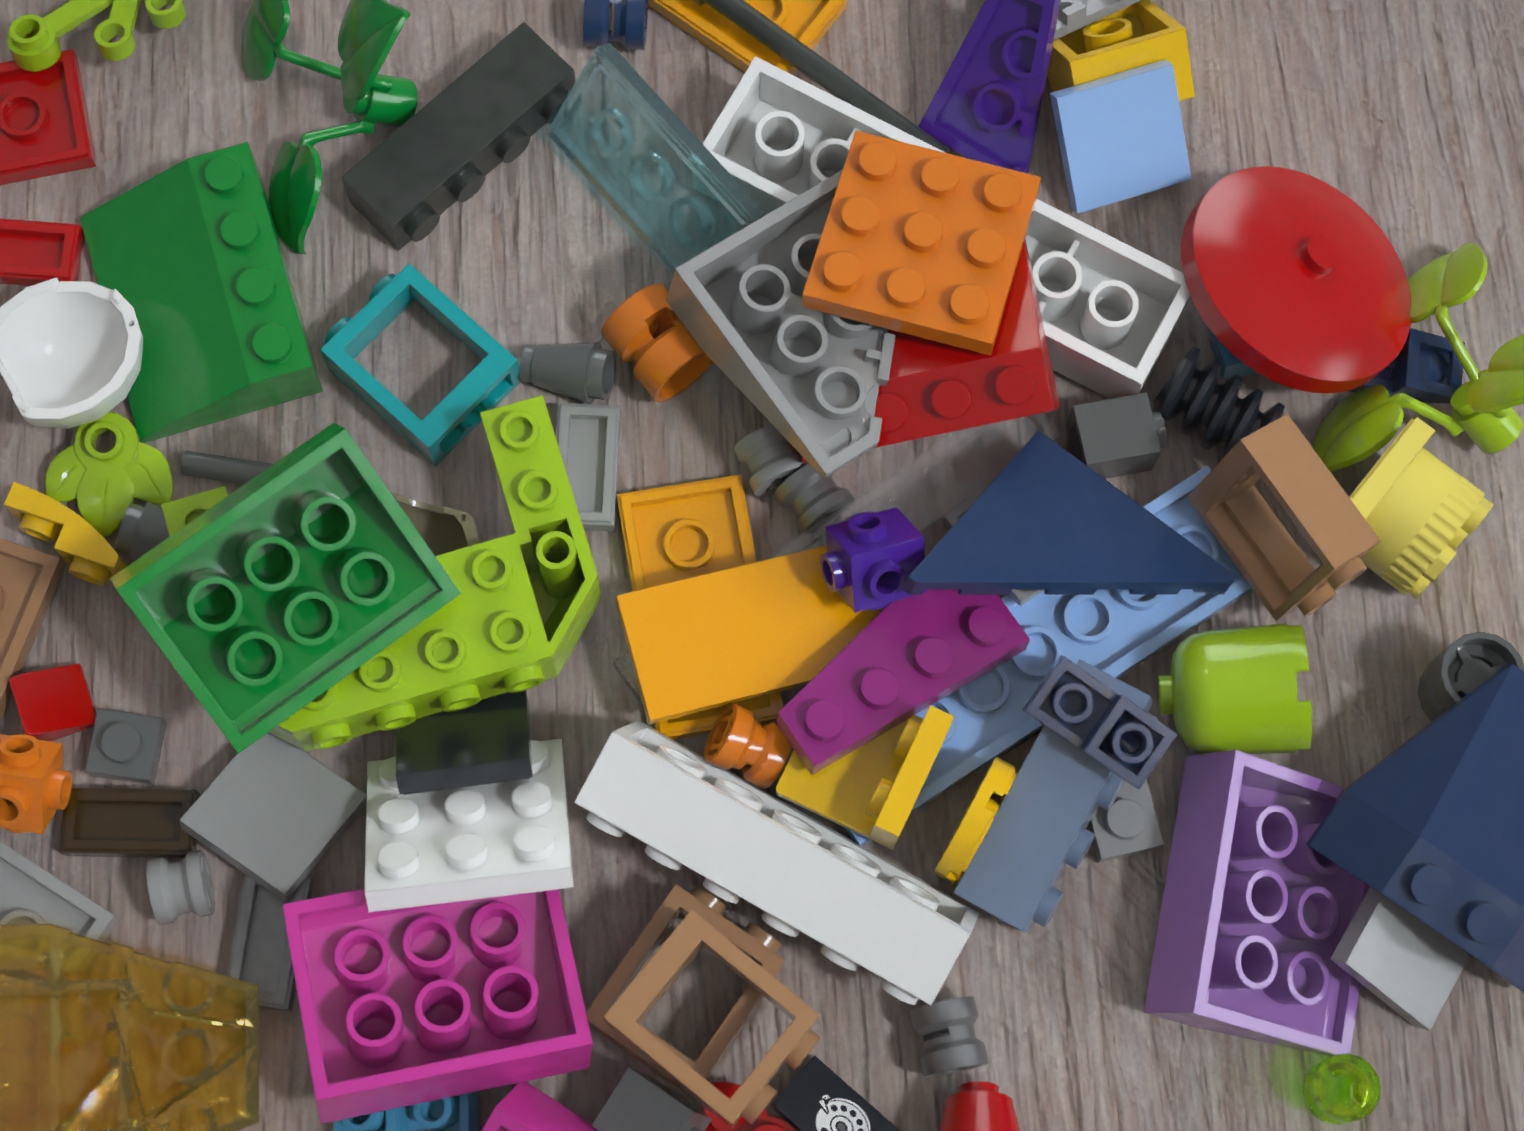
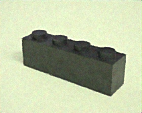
M525 22L521 23L341 177L349 202L398 251L411 240L418 242L424 239L437 226L440 215L457 200L465 202L473 197L484 184L485 176L502 161L510 163L518 158L529 145L530 137L547 122L550 125L555 124L568 114L577 97L574 69Z

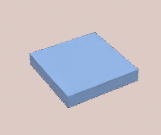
M1160 60L1050 93L1070 205L1076 213L1079 214L1192 180L1174 67L1168 60Z

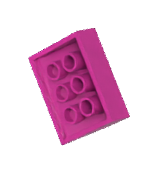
M365 889L282 904L320 1124L590 1068L593 1043L559 889L377 912L368 911Z

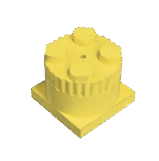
M1418 417L1408 422L1349 496L1381 540L1361 560L1366 567L1403 595L1407 592L1415 599L1420 596L1430 582L1433 583L1456 555L1455 549L1468 534L1470 535L1477 528L1494 505L1484 498V492L1423 447L1436 430Z

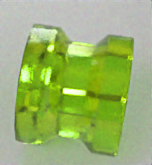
M1348 1053L1331 1056L1313 1065L1305 1076L1302 1088L1304 1101L1310 1112L1322 1122L1332 1125L1348 1124L1365 1118L1373 1112L1379 1103L1381 1094L1379 1076L1372 1065L1362 1057ZM1351 1085H1352V1087H1353V1094H1352V1096H1353V1098L1355 1099V1102L1350 1098V1094H1351L1350 1086H1351Z

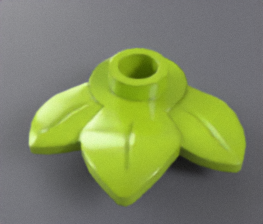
M110 411L101 419L82 424L78 427L74 438V445L66 448L53 458L46 472L45 479L46 495L60 503L71 502L77 499V505L84 520L91 524L103 537L112 536L121 526L129 504L134 503V498L161 505L172 501L174 491L172 473L164 455L158 449L141 443L136 428L126 417ZM104 432H113L116 436L114 448L106 453L98 452L95 447L97 437Z

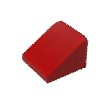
M80 663L22 673L9 678L26 735L33 736L38 740L54 741L94 727L97 713Z

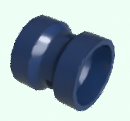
M585 0L583 18L584 46L603 48L608 42L622 43L626 49L645 50L648 0ZM612 4H615L614 31H611Z

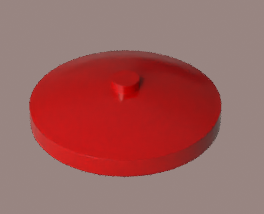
M1271 166L1251 167L1233 172L1219 180L1192 209L1186 221L1181 241V262L1186 286L1193 303L1208 328L1234 356L1248 367L1274 382L1296 390L1325 394L1340 393L1366 384L1385 369L1400 353L1408 338L1411 327V293L1405 270L1394 247L1381 228L1358 204L1341 191L1320 179L1296 170Z

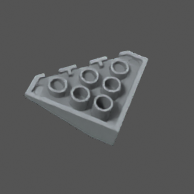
M842 170L675 268L666 299L707 356L824 479L877 446L883 419L874 417L879 385L886 386L889 381L896 335L888 334V329L802 307V294Z

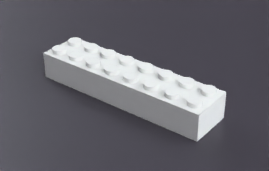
M755 56L695 155L696 187L760 219L843 170L855 130L940 152L943 151ZM1036 199L1025 239L1052 370L1109 399L1139 394L1191 297L1183 272Z

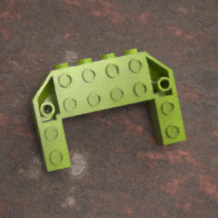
M543 395L480 413L515 533L435 556L461 594L269 731V733L305 752L314 749H329L345 744L352 738L371 732L404 727L413 723L418 718L442 711L450 712L465 709L477 704L482 699L506 692L525 691L541 685L546 680L559 676L602 597L596 567ZM226 486L161 504L169 537L229 496L230 493Z

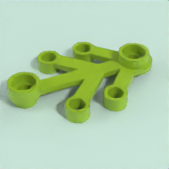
M71 0L43 18L34 14L20 16L10 25L7 34V45L15 63L20 68L27 71L47 69L55 64L61 55L59 37L112 5L109 19L101 22L96 27L94 38L101 55L105 59L110 61L124 60L136 48L133 31L141 0ZM145 0L150 20L158 28H174L180 25L186 17L183 0ZM173 5L167 10H159L163 6ZM122 37L120 40L116 42H108L112 38Z

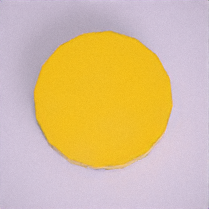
M995 757L937 863L934 874L952 884L959 882L963 872L968 868L989 830L1000 806L999 803L1003 796L1008 794L1018 772L1015 771V766Z

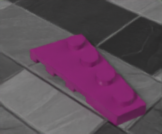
M927 590L922 595H915L891 602L778 712L776 724L810 774L813 775L1025 651L1030 638L999 595H959L958 590Z

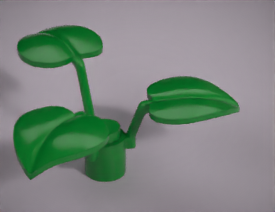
M253 0V5L246 18L242 35L241 58L245 72L251 79L257 81L266 80L273 71L277 56L286 62L340 80L343 90L344 108L346 112L353 113L356 118V122L304 133L301 135L298 144L286 141L278 152L270 177L269 205L277 232L286 245L295 253L306 254L304 240L312 221L321 189L322 166L318 151L313 146L318 142L356 133L372 135L375 123L401 127L415 115L417 107L415 83L411 79L378 74L402 27L411 15L407 10L395 6L386 0H351L349 2L338 36V52L343 61L340 68L290 51L282 43L290 23L288 0Z

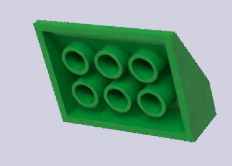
M248 142L188 158L80 217L97 284L113 291L116 289L131 304L144 338L141 370L127 395L141 443H147L323 392L262 176Z
M335 423L330 424L110 578L115 589L238 754L461 594L346 428Z

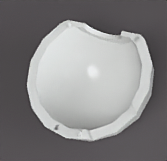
M57 277L26 287L0 307V373L26 422L34 426L69 429L101 419L127 397L141 370L144 339L134 308L116 289L113 291L91 281H59Z

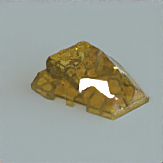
M50 923L0 925V1131H240L259 1123L258 985L182 962L174 961L173 963L135 952L134 948L112 942V944L81 936L72 933L70 929Z

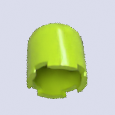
M1281 623L1209 630L1189 635L1179 643L1172 655L1170 675L1158 676L1160 715L1173 714L1178 735L1188 747L1199 753L1238 750L1247 754L1296 753V750L1310 749L1312 739L1311 700L1298 701L1296 678L1297 672L1309 671L1306 639L1302 625Z

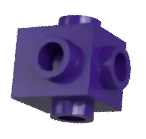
M897 507L880 512H861L853 515L847 521L825 526L827 553L822 554L820 557L824 581L831 592L837 591L855 613L863 610L881 609L888 606L891 602L915 596L902 590V587L908 576L925 558L924 536Z

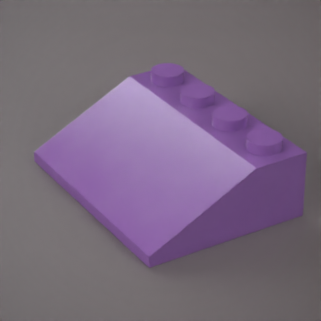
M1238 750L1186 756L1144 1013L1195 1028L1340 1059H1350L1360 983L1333 962L1331 957L1370 886L1359 881L1306 844L1344 787Z

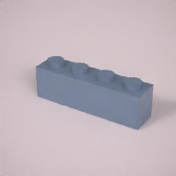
M1079 659L1077 665L1117 694L1123 695L1147 713L1149 712L1153 704L1150 695ZM1043 726L1008 794L998 809L989 830L957 885L954 894L1025 933L1030 934L1035 923L1045 928L1054 915L1064 892L1054 888L1067 864L1075 869L1079 867L1095 836L1086 827L1098 806L1107 811L1110 809L1124 784V780L1052 730Z

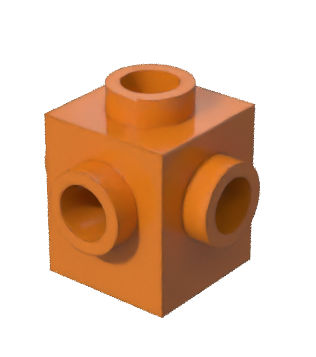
M0 734V828L15 833L31 832L43 834L57 809L64 810L71 795L72 773L71 771L64 770L63 743L38 740L33 736L24 734L12 736Z

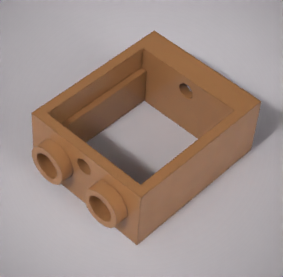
M1288 414L1241 439L1187 496L1190 503L1275 621L1280 620L1298 608L1306 617L1323 607L1337 595L1336 590L1354 580L1367 569L1361 559L1381 542ZM1260 478L1322 561L1318 568L1314 569L1254 486Z
M675 884L587 1009L586 1015L591 1028L686 1095L695 1099L606 1025L603 1016L634 980L680 913L686 916L690 910H693L776 979L784 969L786 959L777 954L782 945L769 933L750 922L742 930L722 916L727 906L714 895L698 885H694L692 890L687 892ZM748 985L696 1062L643 1025L641 1026L704 1079L708 1080L764 996Z
M690 910L603 1016L606 1025L731 1129L741 1116L751 1125L777 1094V1091L768 1084L785 1062L796 1070L821 1038L811 1030L817 1023L820 1014L693 910ZM703 947L793 1020L730 1099L640 1025Z

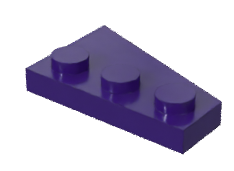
M985 0L918 127L968 159L1029 174L1061 0Z

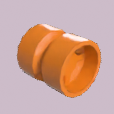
M662 283L649 285L626 299L613 311L601 329L602 337L623 362L636 363L633 369L635 378L656 402L669 400L682 393L703 376L714 363L700 348L666 301L669 289Z

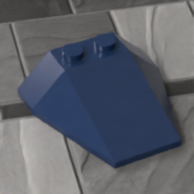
M1508 663L1344 788L1306 844L1468 953L1467 955L1523 993L1524 671L1516 665Z

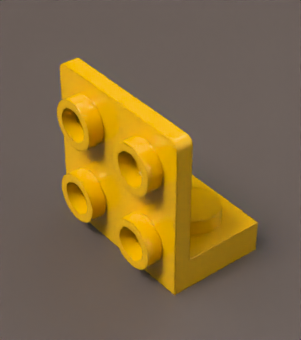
M930 705L924 719L916 715L910 717L813 775L810 774L794 750L776 786V794L894 850L955 716Z

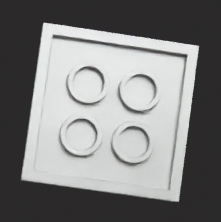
M562 738L545 741L531 740L533 777L530 779L399 795L396 779V756L386 760L367 762L365 897L368 911L377 912L573 888V867Z

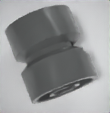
M1475 632L1463 635L1433 659L1420 676L1418 697L1422 710L1432 722L1508 663H1512L1524 671L1522 657L1511 643L1496 634Z

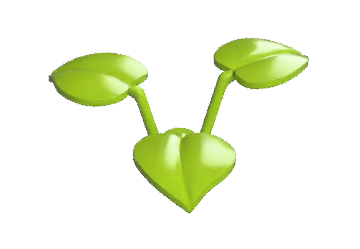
M1473 242L1465 243L1454 250L1453 253H1447L1434 259L1419 269L1408 280L1411 293V323L1423 321L1435 314L1440 328L1470 379L1452 395L1450 400L1453 407L1452 415L1448 416L1405 393H1397L1390 397L1388 390L1380 384L1362 389L1334 407L1326 416L1315 435L1312 448L1330 472L1356 464L1387 445L1395 437L1403 422L1404 412L1402 408L1410 409L1444 426L1452 436H1457L1465 431L1478 448L1486 454L1496 453L1507 448L1522 432L1523 421L1512 407L1524 404V333L1502 345L1491 357L1489 369L1479 372L1449 318L1448 307L1459 305L1471 299L1485 280L1488 268L1487 258L1477 244Z

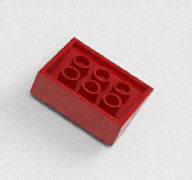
M1026 239L1023 243L991 356L888 329V334L896 335L889 381L886 386L879 385L874 417L883 419L879 442L874 448L1054 411L1060 407ZM801 455L803 463L807 462V460Z

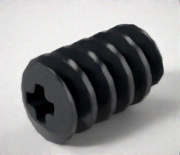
M1194 346L1180 361L1154 402L1160 398L1164 399L1161 414L1166 422L1181 412L1185 413L1181 432L1187 436L1200 427L1205 426L1206 429L1201 446L1207 450L1222 440H1226L1224 458L1241 439L1282 417L1285 406L1278 402L1262 413L1259 411L1264 393L1262 390L1257 388L1241 399L1238 397L1242 377L1236 374L1220 385L1217 383L1221 363L1215 360L1199 371L1196 369L1200 349Z

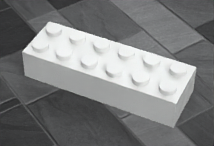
M639 720L612 731L574 802L589 811L586 819L595 827L617 837H622L625 831L645 842L647 846L644 852L653 860L674 870H680L683 864L706 877L703 886L716 896L732 903H738L740 898H743L764 910L761 918L774 929L792 937H797L800 931L823 944L820 951L829 960L852 971H856L859 965L883 978L880 986L886 992L908 1004L915 1005L918 999H921L932 1005L967 942L980 914L977 910L865 847L859 846L856 842L728 770H723L704 761L703 756Z

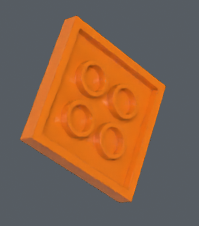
M855 130L802 294V307L991 356L1038 196L1041 177Z

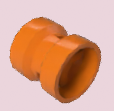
M731 703L720 713L708 735L704 749V761L723 770L732 767L738 770L741 769L744 780L762 789H766L771 786L783 770L792 746L777 724L770 722L761 726V723L755 721L753 712Z

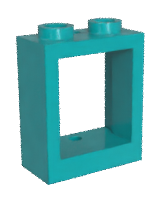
M410 263L397 275L389 274L381 279L371 291L369 302L353 318L347 316L338 321L326 335L325 345L320 349L329 372L434 467L482 421L481 412L494 409L521 382L518 359ZM414 300L419 302L482 359L423 420L417 417L354 360Z

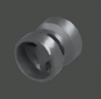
M973 996L943 1000L909 1011L913 1030L922 1036L924 1051L920 1056V1061L925 1078L957 1073L989 1064L985 1043L977 1039L974 1024L979 1016Z

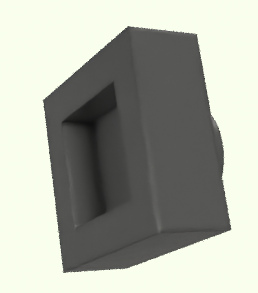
M98 708L85 772L90 777L155 785L167 722L162 717Z

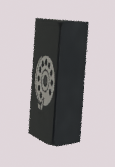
M815 1055L771 1104V1108L797 1131H900Z

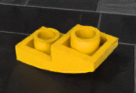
M13 482L4 505L20 522L18 529L41 541L55 543L56 541L54 549L70 565L68 572L71 575L91 584L105 586L108 578L110 579L127 567L107 540L77 513L35 489Z

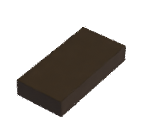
M72 788L69 802L63 811L60 853L64 856L184 858L188 852L197 850V840L181 829L179 820L201 794L197 790Z

